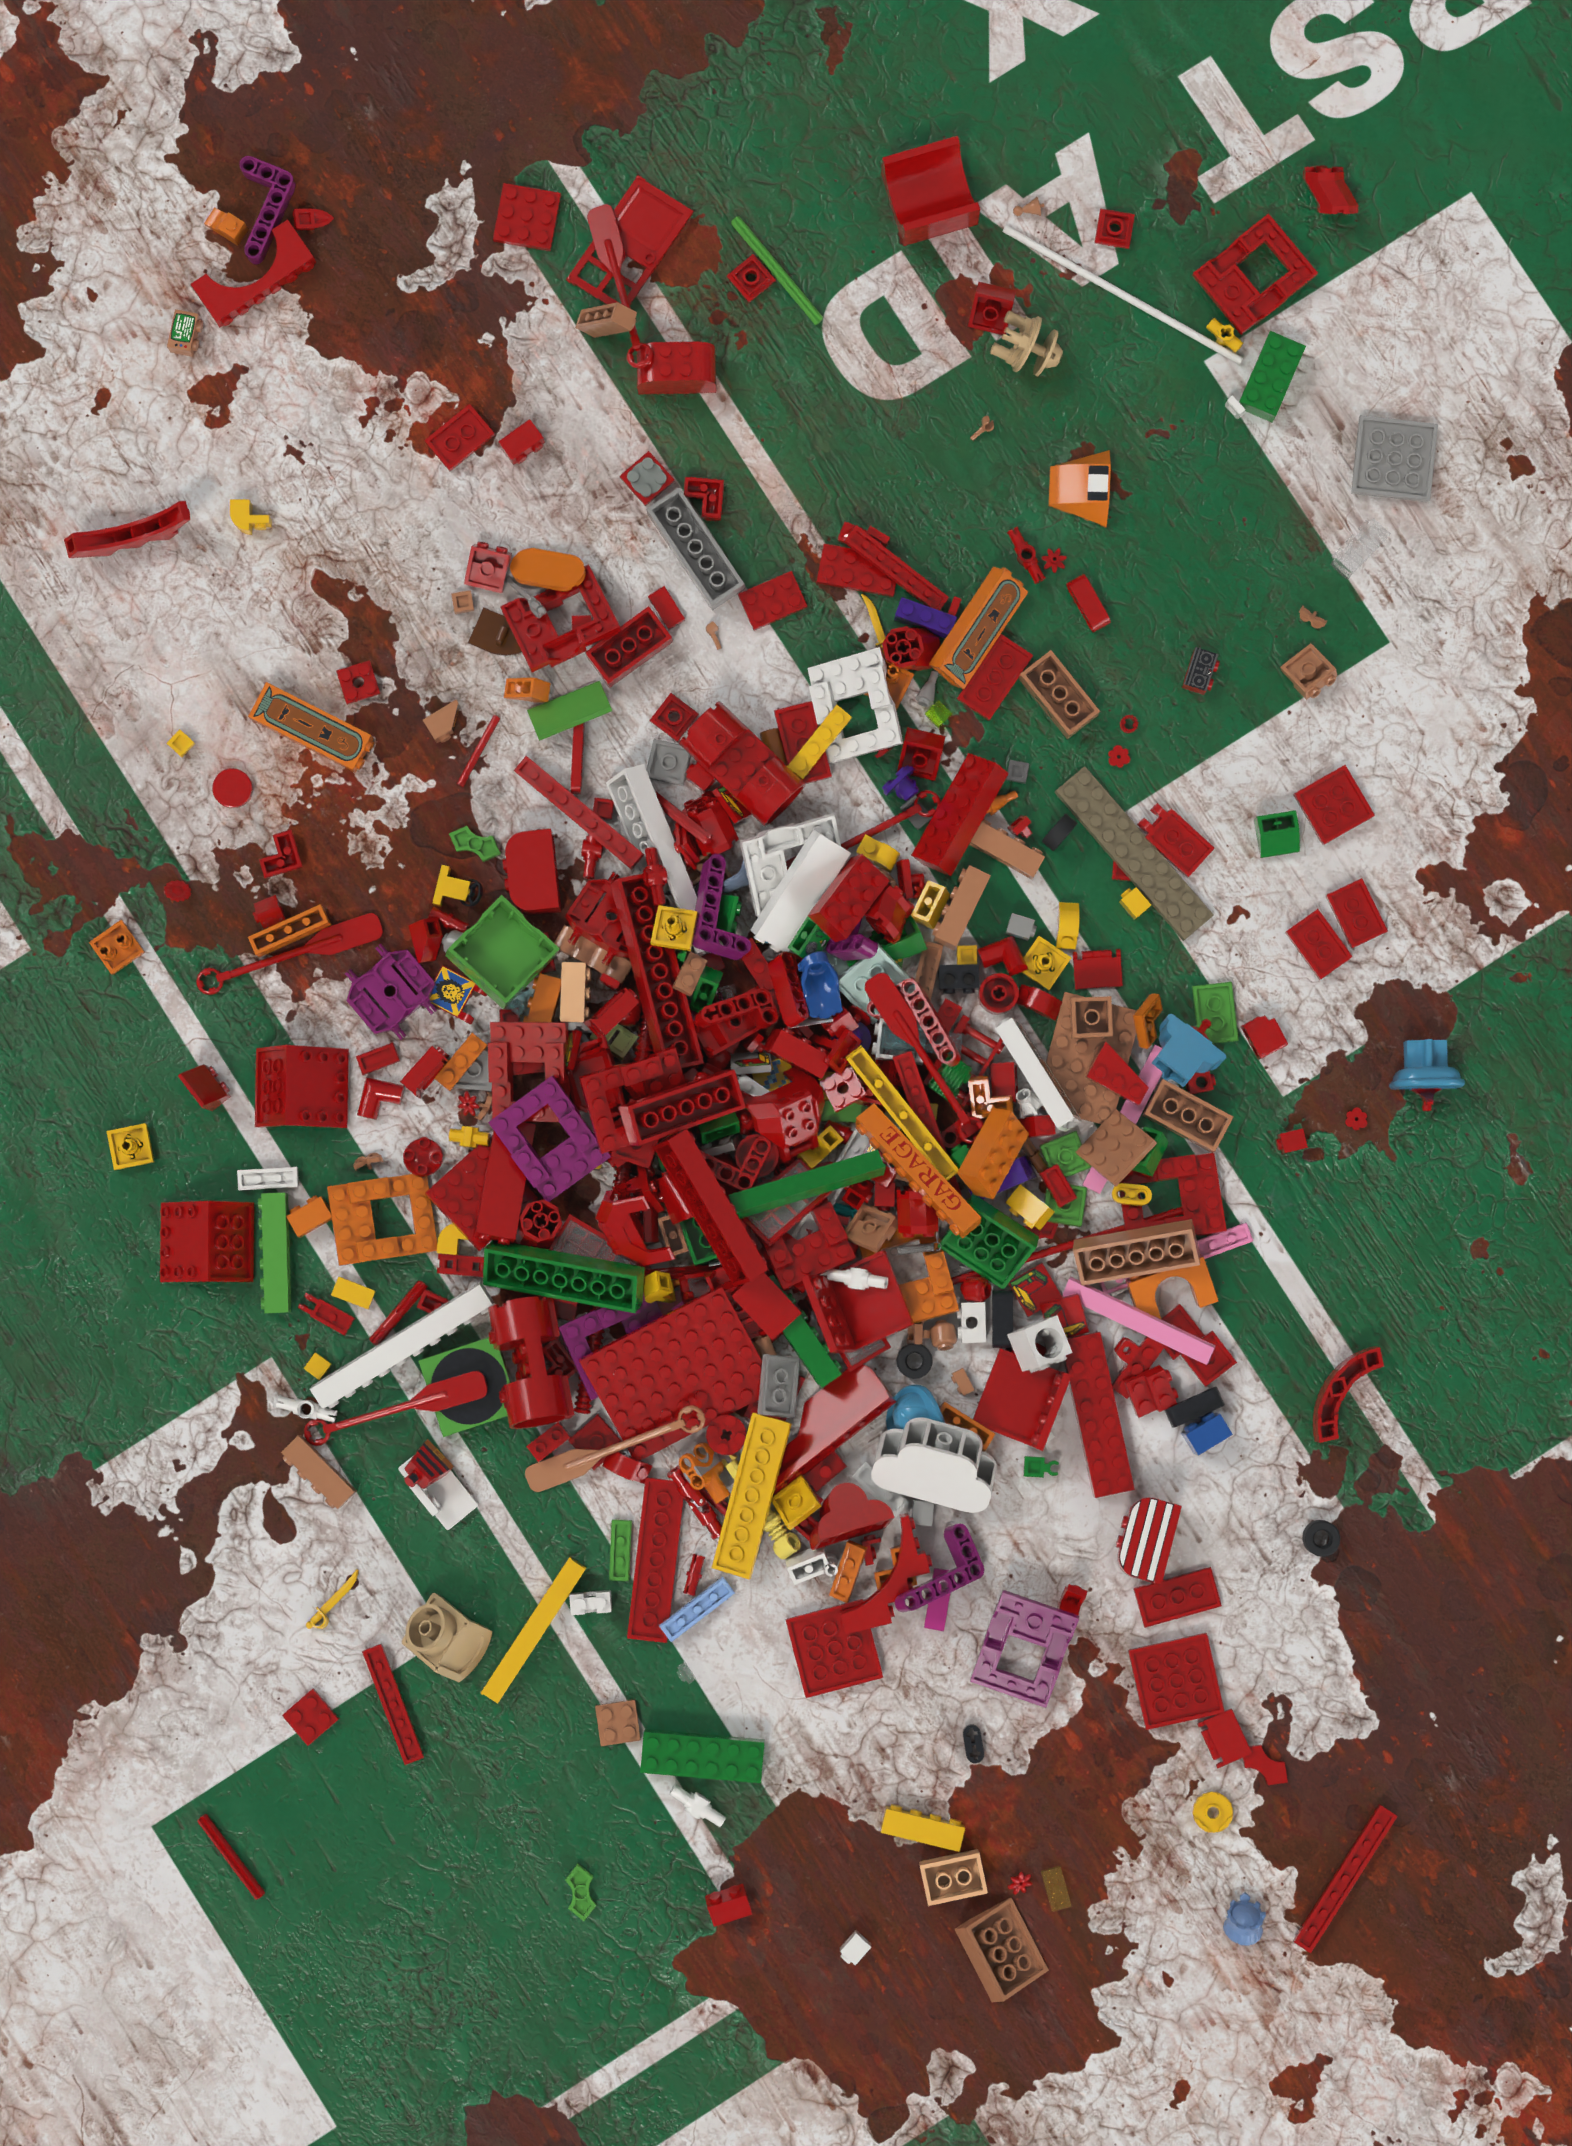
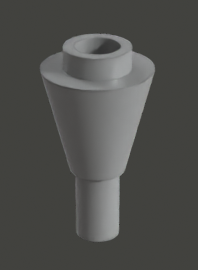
M931 671L928 682L925 683L915 697L919 705L923 707L934 705L935 683L939 675L938 672Z

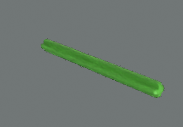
M735 217L731 221L732 226L815 325L819 324L823 320V316L741 217Z

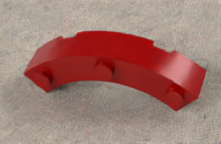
M1372 1346L1354 1353L1342 1361L1327 1377L1319 1391L1314 1407L1313 1434L1315 1442L1322 1443L1339 1439L1338 1411L1340 1404L1356 1380L1375 1369L1384 1367L1380 1347Z

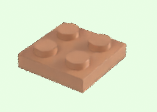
M635 1699L595 1705L601 1746L641 1740Z

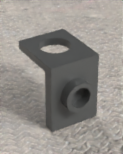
M913 796L901 806V811L904 812L913 807L914 801L918 799L917 796ZM918 800L917 804H920L922 808L921 812L928 814V811ZM919 814L908 818L917 830L932 819V817H922Z

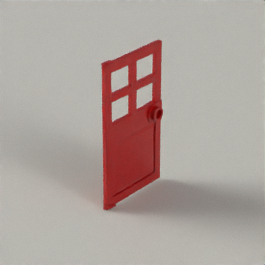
M639 175L636 176L614 209V215L624 246L623 261L626 257H629L646 268L636 283L621 275L623 283L632 289L627 295L630 305L694 213L693 210L646 182ZM592 241L570 275L566 278V281L574 286H578L606 305L616 303V300L603 293L614 276L601 261L592 256L596 250L594 241ZM587 262L607 273L597 288L578 277Z

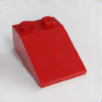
M203 1064L178 1075L189 1092L204 1109L213 1111L231 1097L228 1093L230 1091L229 1087L224 1082H219L216 1078L218 1073L212 1066L208 1067Z

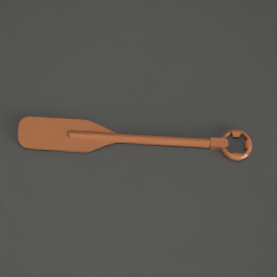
M686 1406L679 1412L678 1420L600 1450L572 1449L527 1467L525 1471L527 1482L533 1491H544L585 1475L602 1457L680 1428L688 1433H696L703 1428L705 1415L697 1406ZM695 1410L698 1412L696 1415L698 1420H701L700 1426L697 1424L691 1426L690 1429L685 1426L686 1422L682 1416L683 1413L688 1414Z

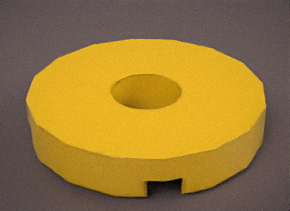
M1211 1791L1203 1793L1196 1799L1193 1804L1192 1814L1199 1828L1206 1832L1215 1833L1221 1832L1229 1826L1233 1818V1808L1227 1797L1219 1792ZM1210 1807L1218 1809V1815L1214 1818L1209 1817L1207 1814Z

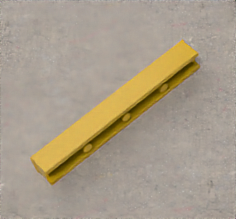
M862 1045L845 1057L921 1154L947 1181L957 1174L958 1167Z
M572 1556L569 1557L480 1694H484L498 1704L587 1567L574 1560Z

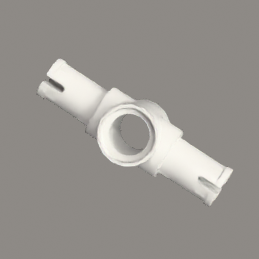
M853 1267L847 1270L832 1269L827 1274L828 1280L844 1282L845 1285H848V1288L865 1290V1288L869 1287L886 1289L888 1286V1277L872 1275L866 1269Z
M281 1395L278 1397L277 1401L283 1403L277 1402L276 1408L292 1411L293 1414L299 1415L301 1418H311L314 1420L318 1418L332 1423L336 1420V1417L330 1415L337 1416V1410L322 1409L319 1404L311 1400L298 1398L294 1400ZM305 1403L311 1406V1413L309 1415L304 1414L302 1411Z
M676 1784L672 1787L669 1795L680 1801L685 1807L686 1812L697 1819L705 1818L719 1827L722 1826L726 1817L713 1809L706 1797L698 1792H695V1794L692 1792L688 1793Z

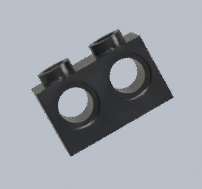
M979 964L939 965V990H943V994H954L955 990H963L964 994L975 993V990H979ZM966 974L972 975L974 983L966 984L963 977ZM945 975H952L954 983L951 985L946 984L943 980Z

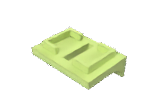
M617 1024L606 1037L609 1042L616 1030L619 1031V1034L609 1046L612 1055L623 1061L638 1036ZM594 1033L589 1038L590 1041L598 1039Z

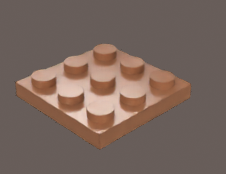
M1116 1109L1075 1153L1116 1187L1157 1143Z

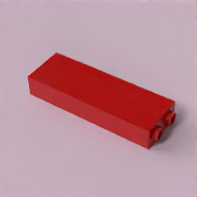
M522 1122L517 1127L532 1146L536 1124ZM494 1130L474 1236L478 1237L481 1241L489 1242L491 1239L498 1241L502 1245H510L516 1239L526 1176L512 1159V1154Z

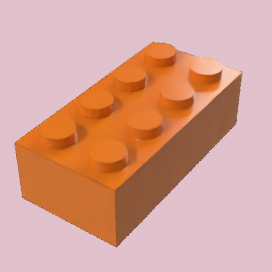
M992 1108L957 1172L975 1196L994 1199L1029 1135L1012 1111Z

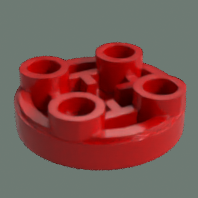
M229 768L221 771L215 777L212 791L215 799L224 807L238 808L251 800L253 786L246 773L239 769Z

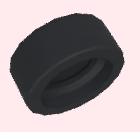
M1064 814L1044 837L1042 842L1052 851H1055L1078 823L1068 814Z

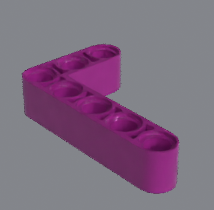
M245 156L239 164L243 175L249 180L270 188L244 249L248 260L252 264H260L265 259L274 238L272 229L280 224L296 185L291 173L252 156ZM254 165L252 170H245L247 166ZM267 172L272 173L271 177L269 178L263 177L264 174ZM290 180L289 184L281 185L282 181ZM282 197L281 202H273L275 198ZM268 215H275L272 220H266ZM261 232L267 233L264 238H258ZM253 250H259L256 256L250 255Z
M713 854L702 865L695 911H698V918L692 945L707 952L739 960L750 951L751 943L746 937L716 928L726 861L722 855Z
M861 919L847 939L834 942L830 938L826 950L829 954L843 961L870 959L877 953L878 944L858 934Z
M964 1524L951 1525L944 1530V1539L956 1564V1568L898 1595L895 1599V1607L899 1612L904 1613L916 1610L984 1575V1565L969 1530ZM955 1530H956L957 1533H958V1537L955 1536V1533H954ZM963 1548H964V1550H965V1552H966V1555H965V1556L963 1555V1552H962ZM971 1567L973 1568V1571H974L973 1574H972L971 1571H970V1568H971ZM954 1575L957 1576V1579H958L957 1582H956L955 1579H954ZM938 1583L941 1584V1590L938 1588ZM922 1590L925 1592V1599L922 1596ZM906 1598L909 1601V1606L905 1603Z

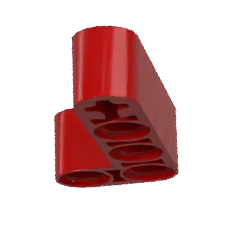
M784 951L768 962V968L782 1019L789 1028H792L809 1017V1012L799 980V975L802 974V971L799 972L798 963L803 958L797 954Z
M760 988L705 1006L696 1014L695 1021L698 1026L707 1028L752 1013L757 1026L767 1029L778 1020V1012L769 991ZM756 996H760L763 1003L758 1002ZM739 1001L744 1003L745 1009L739 1006ZM721 1007L727 1010V1015L721 1011ZM713 1013V1016L710 1019L708 1017H704L711 1015ZM764 1014L769 1017L770 1022L764 1019Z

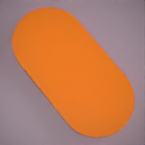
M528 548L518 552L510 563V571L517 582L558 591H568L574 586H579L586 575L584 564L579 557L536 548Z

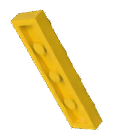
M836 705L788 767L804 779L853 717Z

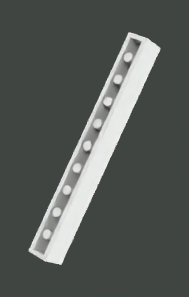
M479 1282L313 1384L310 1391L322 1409L327 1406L330 1409L339 1403L338 1400L344 1396L349 1398L355 1394V1389L361 1385L363 1388L370 1385L374 1377L379 1375L381 1378L389 1373V1368L396 1365L399 1367L407 1361L406 1358L410 1355L417 1356L424 1351L423 1347L426 1345H435L444 1334L448 1336L458 1330L457 1326L460 1324H469L475 1319L473 1316L481 1313V1315L487 1313L494 1301L482 1282Z

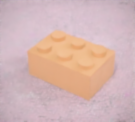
M562 962L560 1022H585L590 1019V1009L587 1007V1001H591V989L588 987V982H591L592 970L588 968L586 963Z
M978 1849L919 1862L928 1906L988 1893Z

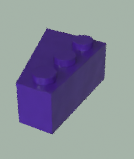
M1026 1156L1015 1159L997 1194L1037 1177L1030 1160H1027Z

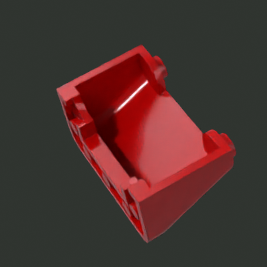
M730 1154L714 1155L715 1158L738 1168ZM706 1161L709 1167H714L711 1161ZM723 1170L720 1176L723 1179H729L732 1173L729 1170ZM668 1172L661 1173L662 1177L657 1179L656 1182L672 1225L693 1218L691 1211ZM745 1178L741 1179L738 1183L742 1188L749 1186ZM718 1182L720 1185L724 1187L726 1191V1197L728 1198V1200V1195L738 1192Z

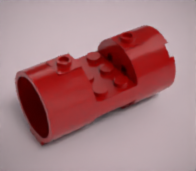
M718 701L715 704L716 708L714 710L710 707L687 730L688 737H682L679 744L766 827L793 803L806 784L721 701Z
M539 1296L508 1300L506 1301L507 1303L502 1304V1307H499V1304L491 1306L488 1309L492 1327L491 1332H489V1342L493 1344L496 1350H514L512 1352V1360L514 1364H517L518 1370L515 1374L516 1381L504 1385L501 1391H499L500 1402L504 1403V1408L507 1411L509 1428H532L572 1418L575 1414L568 1376L547 1375L542 1344L557 1340L560 1337L553 1298L544 1297L542 1300H539Z

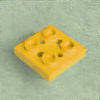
M658 905L650 942L651 945L691 951L698 911Z
M1038 936L1024 956L1028 970L1022 973L1049 991L1071 957Z
M147 1123L106 1131L114 1170L154 1163Z

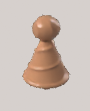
M1036 197L1023 208L1015 206L1013 213L1017 217L1021 216L1023 212L1041 216L1040 208L1044 207V203L1039 204L1038 197Z

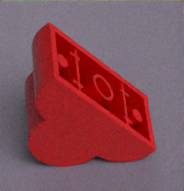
M841 1483L832 1489L821 1504V1520L813 1528L809 1538L811 1550L813 1551L885 1529L895 1518L894 1514L886 1503L879 1500H868L865 1492L859 1486L853 1483Z

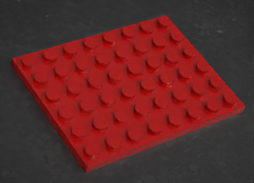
M722 1285L579 1359L583 1370L623 1441L678 1420L679 1412L686 1406H697L703 1411L705 1415L704 1428L716 1417L729 1415L759 1399L762 1359ZM695 1410L688 1414L683 1413L682 1416L686 1422L685 1426L690 1429L691 1426L696 1424L700 1426L701 1420H698L696 1415L698 1412ZM680 1428L627 1449L632 1458L641 1461L693 1433H688Z

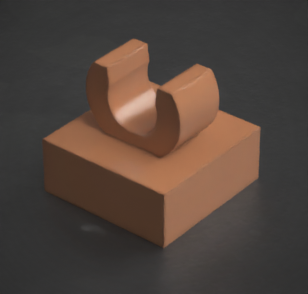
M915 1324L908 1327L907 1344H922V1338H930V1330H923V1324Z

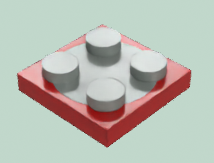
M650 451L619 476L645 507L675 482L674 478Z

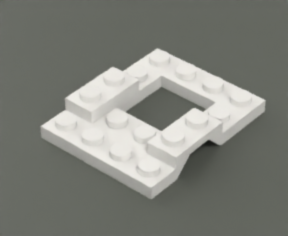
M881 647L808 668L811 682L809 689L818 725H821L834 709L837 701L865 693L869 694L871 708L875 711L878 729L848 738H844L842 730L826 750L829 764L904 744L896 707L887 686V666L883 648Z
M828 814L798 824L789 823L756 833V836L740 841L755 915L757 917L787 872L783 850L803 845L813 829L841 846L834 814Z

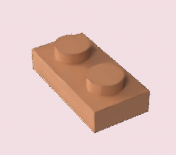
M691 951L688 952L673 984V988L691 996L708 960Z

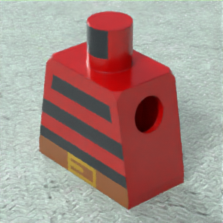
M427 1439L404 1469L409 1474L405 1478V1483L409 1487H414L418 1484L421 1488L425 1489L446 1476L454 1466Z

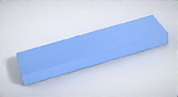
M722 1576L662 1622L659 1627L669 1641L673 1642L735 1594V1592Z

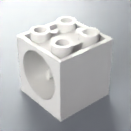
M1057 1315L1039 1320L1007 1334L1022 1372L1030 1370L1032 1373L1046 1369L1053 1363L1066 1360V1355L1073 1353ZM1037 1334L1045 1342L1046 1351L1044 1357L1036 1349L1035 1339Z

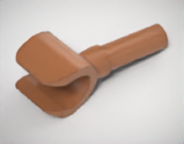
M989 416L982 418V426L970 437L973 441L982 432L994 429V422L992 420L989 423Z
M712 621L706 626V632L711 636L717 650L722 647L715 634L719 628Z

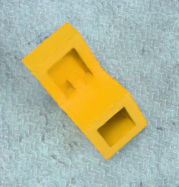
M230 499V517L242 533L252 535V527L255 530H266V527H272V519L269 515H252L253 504L249 499Z
M866 834L856 851L857 854H863L867 859L873 861L874 865L885 869L889 873L892 872L900 856V853L891 846L881 843Z
M1059 902L1056 947L1076 949L1079 933V903Z
M831 1125L817 1136L818 1148L814 1150L809 1149L797 1155V1158H800L811 1170L844 1140Z
M450 1224L441 1231L438 1237L437 1253L458 1255L460 1239H468L454 1224Z
M655 1271L644 1277L643 1292L647 1303L655 1301L672 1303L676 1301L670 1273Z

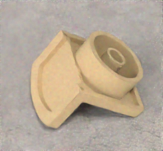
M433 1593L426 1604L417 1608L410 1616L402 1644L436 1673L460 1682L473 1671L484 1656L491 1640L492 1631L468 1619L442 1596Z

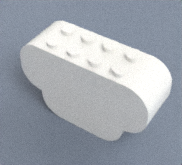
M914 1418L906 1423L904 1430L890 1429L881 1435L871 1477L874 1483L882 1489L960 1511L976 1513L983 1511L989 1505L997 1464L991 1455L982 1451V1440L975 1432L928 1418Z

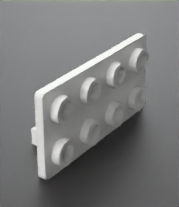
M411 1458L408 1459L404 1464H402L398 1468V1470L405 1478L409 1474L405 1471L404 1468L411 1460ZM451 1470L446 1476L425 1489L421 1488L418 1484L414 1487H409L430 1514L436 1516L446 1530L451 1529L478 1507V1503Z

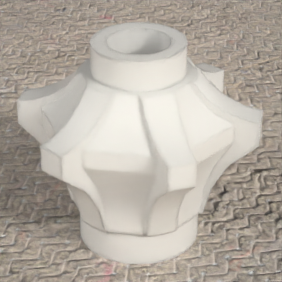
M1022 1089L1016 1094L1017 1104L1015 1105V1110L1020 1111L1021 1118L1024 1119L1028 1115L1031 1117L1038 1115L1039 1108L1043 1104L1036 1093H1032L1029 1089Z

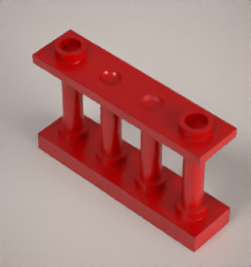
M963 1014L950 1037L960 1053L983 1066L978 1075L983 1076L995 1054L1000 1055L1005 1044L1002 1043L1001 1037L996 1042L970 1027L971 1024L968 1023L970 1018ZM961 1033L964 1035L967 1033L991 1047L993 1051L988 1059L960 1044L961 1041L958 1038ZM939 1058L934 1063L938 1070L941 1064H943ZM930 1072L923 1082V1085L928 1087L927 1084L932 1079ZM959 1089L960 1092L957 1097L963 1100L961 1107L964 1108L966 1104L970 1106V1093Z

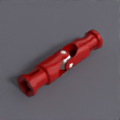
M679 1465L671 1469L667 1473L668 1478L674 1481L677 1491L687 1501L702 1526H706L711 1533V1538H718L721 1534L722 1525L716 1518L717 1514L704 1496L700 1494V1491L694 1489L689 1484ZM702 1506V1512H700L697 1508Z

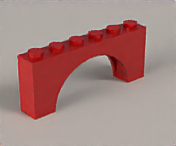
M288 219L272 229L277 243L276 257L269 271L258 281L243 287H227L216 283L206 273L190 284L219 328L232 323L233 319L238 315L246 314L253 305L261 304L266 299L265 297L271 293L279 292L286 283L294 282L301 273L313 269L316 261Z

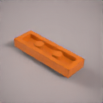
M471 1033L434 1079L451 1091L488 1045Z
M851 1540L847 1541L829 1596L845 1603L850 1601L867 1547Z

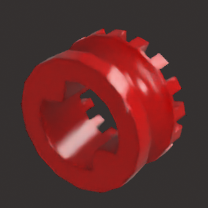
M1126 715L1120 721V728L1125 733H1132L1138 727V720L1133 715ZM1126 719H1131L1134 722L1132 729H1126L1124 726Z

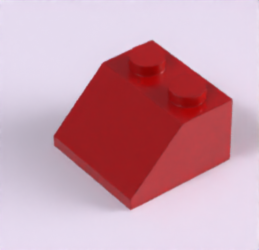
M978 282L968 327L1000 335L1006 334L1004 330L1008 327V323L1004 322V318L1009 310L1012 312L1016 290Z
M907 727L897 772L902 767L909 765V767L913 766L915 768L911 774L912 776L935 781L946 736Z

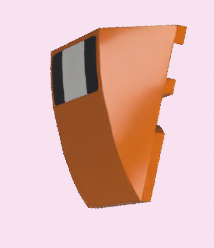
M1110 450L1050 466L1048 506L1068 514L1077 515L1084 518V520H1090L1106 528L1110 496Z

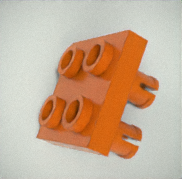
M885 660L887 666V686L897 710L914 674L905 669H898Z
M123 920L118 921L89 942L111 975H114L145 953Z

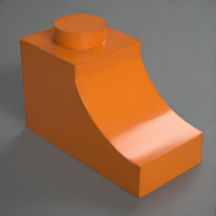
M215 207L204 222L205 226L237 246L248 231L245 222L231 213H225Z
M506 678L504 698L534 703L548 702L551 683L537 678Z

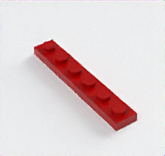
M857 525L854 526L843 541L925 606L940 611L949 597Z
M382 1643L363 1650V1656L404 1765L424 1758Z

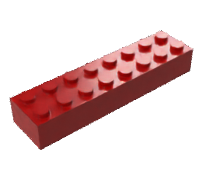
M685 1129L653 1146L732 1284L737 1286L750 1282L769 1270L765 1258L760 1255L756 1248V1242L747 1233L745 1223L736 1214L735 1206L726 1197L724 1187L718 1183L714 1170L708 1166L704 1153L697 1147L693 1134Z
M1101 1332L1067 1338L1073 1353L1066 1355L1067 1359L1064 1360L1066 1373L1072 1375L1069 1387L1093 1497L1099 1498L1135 1490Z

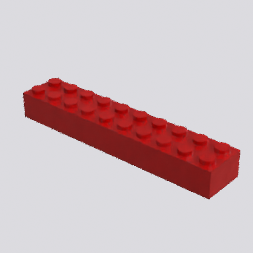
M643 874L618 878L610 885L653 1051L655 1053L674 1046L677 1050L682 1071L692 1069L693 1067L697 1068L704 1061L687 996L673 988V984L680 971L675 950L653 946L650 943L658 906L653 904L651 888L644 885Z

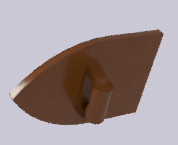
M483 607L468 644L496 655L507 656L521 653L522 651L505 616Z

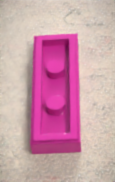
M934 1568L932 1579L949 1570ZM938 1583L939 1590L942 1588L940 1583ZM950 1593L928 1603L924 1628L944 1631Z

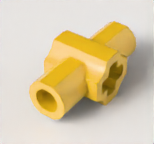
M1213 318L1206 327L1216 336V343L1221 346L1226 345L1234 353L1244 344L1234 335V328L1231 325H1222L1217 319Z
M462 1126V1129L451 1128L449 1131V1141L460 1142L459 1146L476 1148L477 1145L489 1146L490 1133L479 1132L480 1128Z

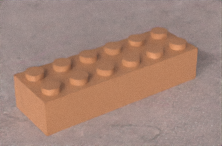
M1192 1219L1076 1239L1073 1244L1081 1286L1200 1265V1252Z

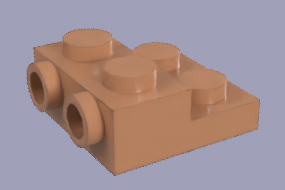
M1311 643L1280 667L1281 671L1294 684V688L1306 700L1310 697H1317L1321 692L1320 689L1325 685L1331 686L1337 677L1336 668Z
M862 1204L845 1230L848 1236L847 1240L877 1253L884 1241H890L897 1230V1218L892 1213L879 1211L875 1206L871 1205L869 1207Z

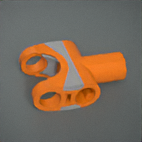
M700 1442L693 1449L694 1455L686 1453L680 1457L679 1466L689 1484L696 1490L705 1487L717 1504L730 1495V1492L719 1477L724 1470V1465L707 1443ZM699 1447L705 1449L706 1455L700 1453ZM685 1458L690 1460L691 1467H688L685 1464Z

